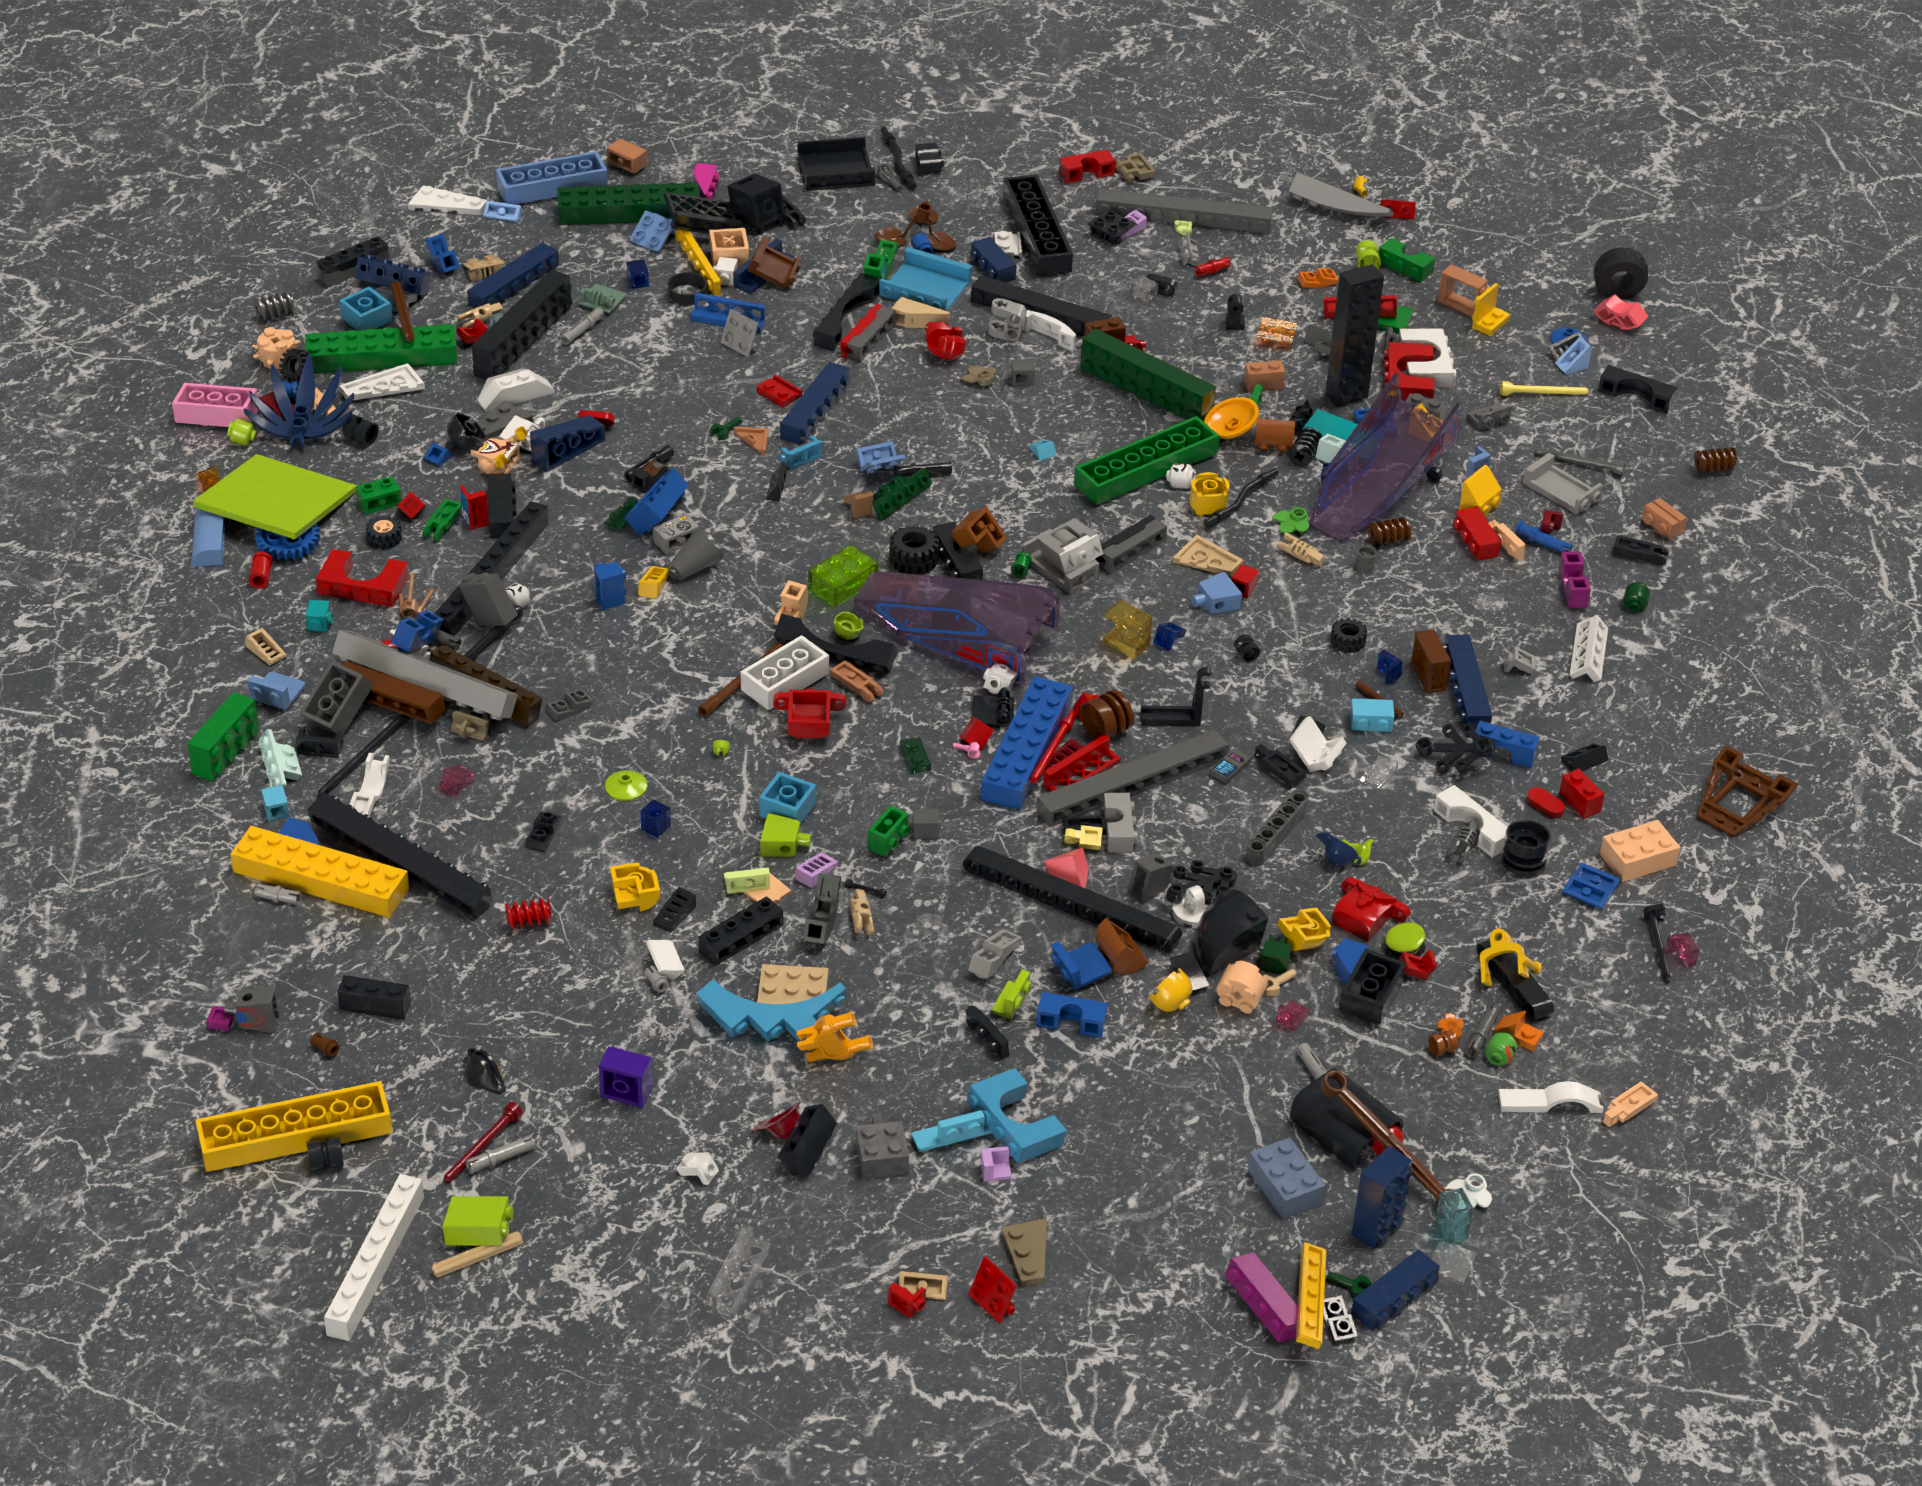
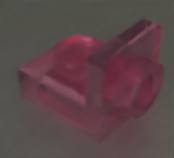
M461 765L443 769L439 787L454 796L458 795L460 785L474 781L475 772Z
M1689 932L1669 936L1666 945L1667 954L1678 952L1679 957L1684 960L1687 967L1696 966L1699 950Z
M1291 1000L1286 1006L1279 1005L1276 1022L1296 1031L1309 1017L1310 1010Z

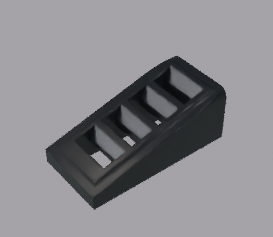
M678 887L655 917L653 924L672 932L696 907V895Z

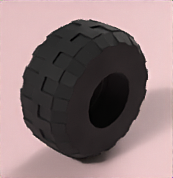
M1613 248L1603 253L1595 263V284L1604 296L1611 297L1616 294L1619 299H1628L1642 291L1648 282L1649 273L1646 260L1640 252L1632 248ZM1621 271L1627 272L1626 274L1621 276L1615 275L1616 273Z

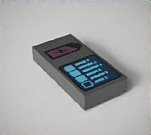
M1234 748L1210 769V775L1227 784L1251 763V757Z

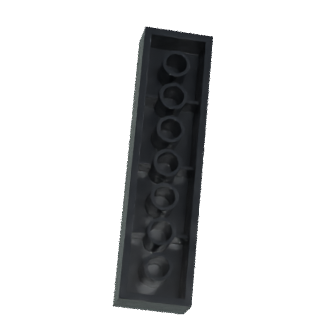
M1038 174L1004 178L1003 197L1018 232H1020L1021 239L1037 275L1071 272L1073 263L1072 250Z
M1373 264L1341 272L1339 275L1325 395L1336 407L1368 398L1384 281V275Z
M551 269L472 345L474 376L487 380V378L501 375L572 306V285L570 284L569 275Z

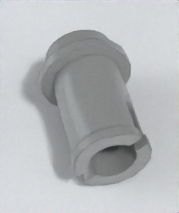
M650 966L653 973L647 968L644 976L652 983L654 991H666L669 987L667 977L662 976L656 966Z

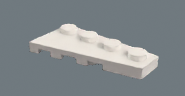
M422 186L408 203V210L423 208V211L431 212V209H441L442 213L455 210L458 214L481 215L485 210L487 200L430 186Z
M408 363L340 385V392L346 399L354 393L353 400L425 389L424 382Z

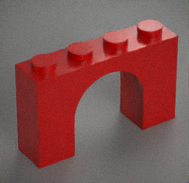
M1389 342L1388 349L1384 350V382L1386 387L1393 378L1394 402H1406L1410 393H1418L1423 397L1433 399L1434 378L1412 377L1401 372L1406 370L1407 362L1433 361V345ZM1390 385V386H1389L1390 389H1389V390L1387 389L1384 394H1386V393H1388V392L1390 391V396H1391L1390 399H1392V395H1391V385Z
M332 549L316 577L317 593L321 595L394 607L399 594H401L409 579L408 562L389 559L379 576L370 580L359 581L348 577L353 568L351 552Z

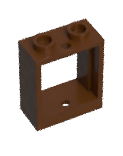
M1435 629L1415 632L1411 664L1427 694L1446 691L1451 660Z

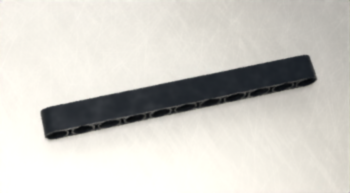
M975 846L963 861L964 869L973 875L1097 925L1107 918L1129 933L1132 939L1163 952H1171L1183 935L1182 930L1173 923L984 847Z

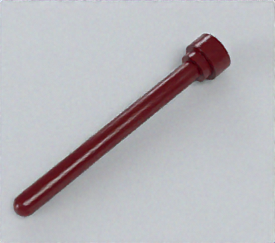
M509 1102L503 1108L502 1117L444 1175V1181L447 1183L451 1182L466 1167L467 1159L476 1157L508 1123L518 1121L523 1115L522 1108L515 1102Z

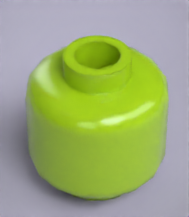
M239 418L234 422H230L227 436L230 437L231 442L247 446L251 441H255L257 430H254L252 422Z

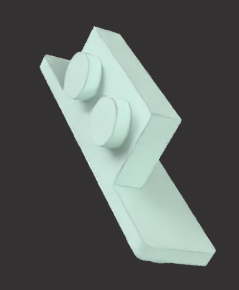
M267 729L265 734L259 739V747L265 764L266 775H268L270 788L283 785L284 789L286 786L285 778L299 781L302 776L296 751L290 745L275 743L272 730Z

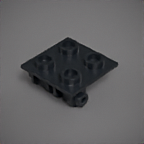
M1108 210L1088 222L1087 225L1091 226L1090 230L1093 234L1109 240L1113 244H1120L1122 241L1120 235L1136 226L1137 223L1114 211Z
M1005 687L998 691V696L973 695V717L986 725L1009 726L1014 717V697H1010V691Z

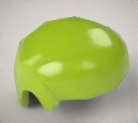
M841 612L836 615L833 622L834 631L845 640L857 638L864 629L863 620L858 619L856 615L850 612Z

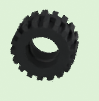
M906 526V528H899V531L896 530L890 537V564L897 571L905 572L908 575L925 574L926 571L930 572L938 563V536L933 534L932 530H927L926 527Z

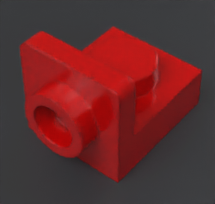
M894 1282L888 1288V1303L911 1318L916 1312L922 1311L925 1307L926 1289L921 1287L914 1294H911L907 1288L901 1287Z

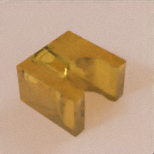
M1121 599L1105 611V617L1117 626L1103 636L1104 643L1133 659H1136L1150 647L1153 618L1151 615Z

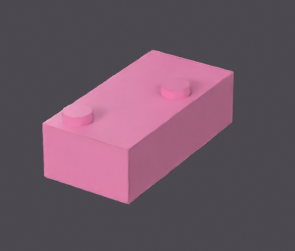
M184 383L172 402L175 423L229 427L230 422H234L237 418L252 422L244 414V408L257 414L258 409L249 396V391H251L258 397L257 389Z

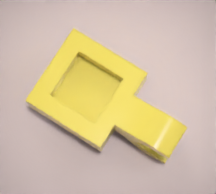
M1081 825V831L1066 829L1064 843L1075 844L1079 842V848L1100 850L1102 828Z

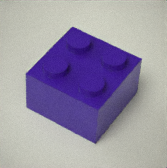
M609 1046L598 1065L600 1096L643 1108L653 1089L652 1057Z

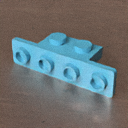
M982 1110L938 1121V1126L912 1132L911 1137L917 1150L922 1152L992 1132L984 1124L985 1116Z

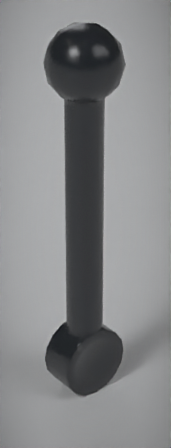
M851 879L845 881L846 888H859L877 893L881 897L887 895L885 889L879 890L853 883Z

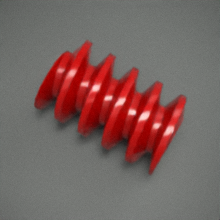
M547 897L546 903L543 898H539L538 904L535 903L534 899H530L529 906L525 900L521 901L520 907L516 902L512 903L511 909L507 903L504 905L507 924H510L513 930H515L516 923H519L522 929L525 922H528L530 927H533L534 920L537 921L539 926H541L543 919H545L547 924L551 922L552 914L549 897Z

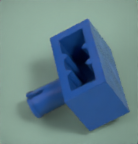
M617 562L609 564L598 563L594 567L595 599L602 610L625 604L627 590L624 580H626V573L623 568L619 567Z

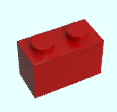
M1580 769L1562 775L1559 794L1584 819L1601 812L1605 794Z

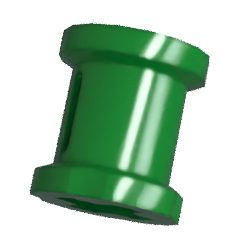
M1018 553L1015 557V563L1011 566V573L1018 578L1027 576L1028 567L1032 564V557L1028 553Z

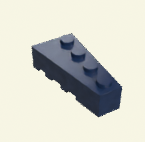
M589 415L531 431L532 462L545 472H549L604 442L605 426Z

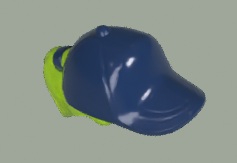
M1327 832L1316 835L1325 845V859L1336 867L1348 866L1352 863L1364 865L1369 860L1371 845L1374 842L1373 839H1369L1361 845L1360 843H1349L1344 839L1340 840L1335 835Z

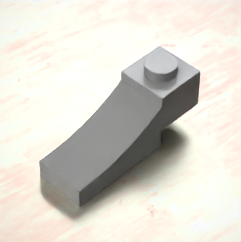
M1002 929L984 940L982 949L972 954L968 971L975 973L977 977L983 979L993 976L997 973L998 968L1007 956L1021 944L1022 937Z

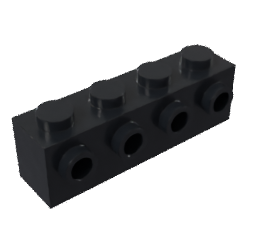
M767 896L754 902L749 907L737 912L734 916L720 922L717 926L698 936L699 952L714 966L719 965L782 927L783 909Z

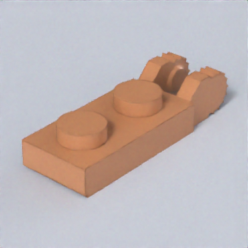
M846 660L830 670V676L858 695L860 694L862 699L868 703L875 699L874 695L880 697L884 693L883 688Z

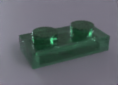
M921 738L900 740V748L910 773L931 771V763Z

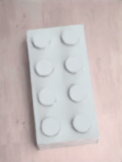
M801 635L742 670L741 690L767 710H770L774 707L773 697L776 693L789 692V690H803L829 674V655Z

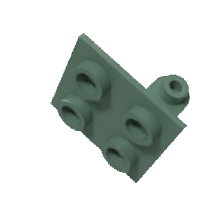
M595 283L591 289L585 287L580 290L582 298L577 303L593 309L599 307L604 313L610 314L626 297L627 293Z

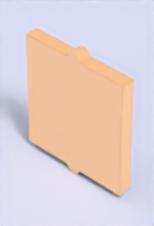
M770 873V889L746 891L743 893L754 902L767 896L774 903H780L781 899L791 894V889Z

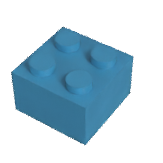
M370 286L339 300L341 318L357 331L376 329L393 321L391 303Z
M778 772L759 797V816L766 818L767 814L770 813L798 820L801 825L816 804V784Z

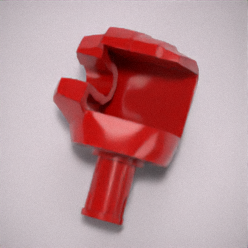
M929 322L926 324L928 328L925 327V340L931 353L947 360H955L963 355L966 341L962 337L963 331L961 327L954 326L951 329L944 322Z

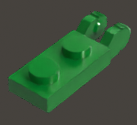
M445 499L423 528V537L428 538L435 528L433 538L439 541L443 537L444 532L448 530L460 515L461 503Z

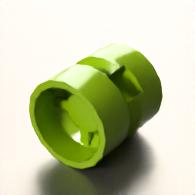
M1371 240L1360 242L1355 249L1358 267L1373 264L1379 269L1381 260L1377 244Z

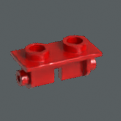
M1381 199L1380 205L1391 209L1394 213L1393 216L1387 217L1414 219L1416 202Z

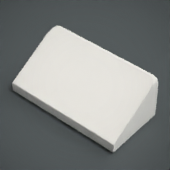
M648 940L646 942L660 974L674 981L684 972V967L672 941Z

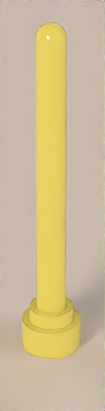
M1501 381L1500 383L1501 396H1509V394L1586 395L1589 392L1586 387L1513 385L1509 381Z

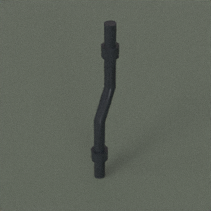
M882 127L880 131L884 136L885 142L895 152V166L901 173L903 181L912 190L916 189L917 185L913 180V175L902 164V150L896 143L894 135L886 127Z
M1273 468L1267 473L1263 472L1255 480L1244 485L1234 503L1223 510L1215 511L1211 517L1204 520V525L1209 527L1216 522L1220 523L1226 516L1238 510L1249 491L1270 482L1271 478L1278 475V470Z

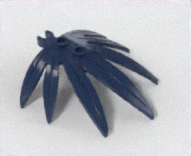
M307 355L298 386L294 415L286 389L273 364H271V377L274 395L285 421L251 391H249V396L252 402L267 420L245 408L244 414L265 432L277 437L290 439L291 448H294V445L299 443L301 448L304 449L305 439H316L331 434L352 417V410L344 416H340L352 403L354 393L323 418L330 409L340 386L343 371L342 366H340L312 415L315 404V378L311 356Z

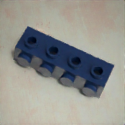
M365 254V257H358L355 279L391 287L393 281H399L403 291L418 295L428 294L431 273L426 272L425 268L418 266L410 268L409 264L402 262L394 264L392 263L393 260L386 258L378 260L375 255Z

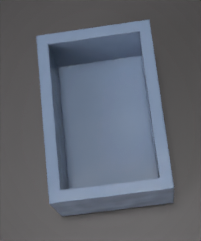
M1291 1137L1250 1152L1248 1172L1282 1219L1323 1204L1326 1185Z

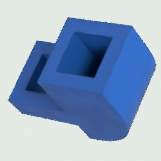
M443 233L425 239L430 254L428 259L438 273H445L460 267L455 250L449 251Z

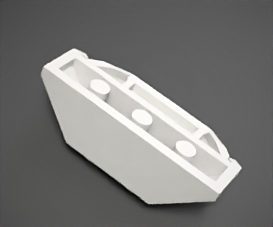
M519 369L487 378L478 398V403L486 413L495 409L502 402L514 405L553 394L555 390L547 379L528 369Z

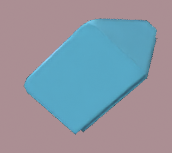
M1042 440L1029 445V449L1039 460L1056 455L1054 442Z

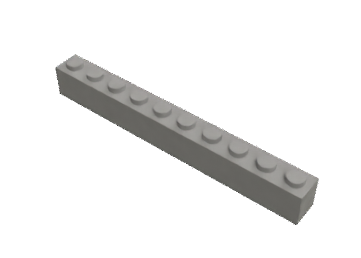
M348 630L338 631L332 653L338 655L339 660L354 661L359 666L369 667L374 671L442 693L444 700H456L457 705L462 707H468L469 705L474 707L473 711L481 714L487 712L491 714V718L502 721L503 718H511L518 696L516 693L408 652L400 651L397 648Z

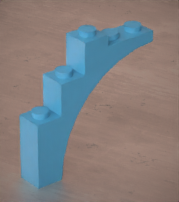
M711 980L696 993L701 1007L732 1038L738 1034H743L751 1025L767 1042L772 1038L779 1037L784 1029L798 1042L806 1040L807 1038L800 1040L796 1031L813 1026L821 1016L828 1015L835 1008H840L847 999L846 988L841 983L814 998L791 1004L774 1005L747 1000L729 992L715 980Z

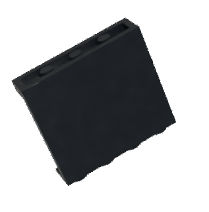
M866 137L797 142V157L806 191L875 186V168L871 167L867 154Z

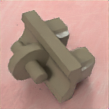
M454 711L452 713L453 723L451 732L459 734L461 738L470 737L483 742L487 740V733L490 728L489 719H481L466 712Z

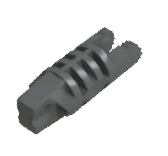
M1472 819L1466 827L1462 825L1447 854L1450 856L1455 852L1461 854L1458 862L1464 863L1478 836L1476 830L1479 823Z

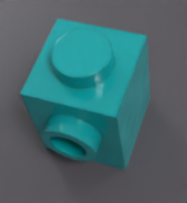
M309 600L305 615L307 631H328L329 624L333 623L330 601Z

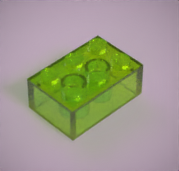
M850 544L808 570V589L837 607L878 581L879 562Z

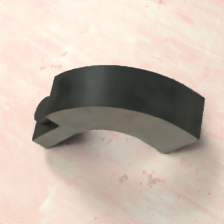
M819 873L812 912L805 921L804 941L825 944L829 940L837 914L842 876Z

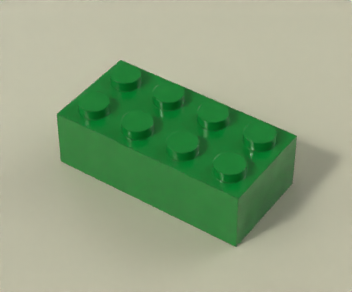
M233 692L189 740L187 746L193 775L214 782L224 772L225 768L235 760L240 751L246 748L248 742L258 734L260 727L258 725L255 699Z

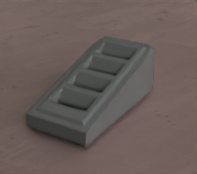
M1580 331L1548 346V350L1555 361L1564 354L1561 347L1564 346L1567 351L1569 348L1568 344L1571 346L1580 336L1584 339ZM1555 349L1559 350L1561 356H1558Z

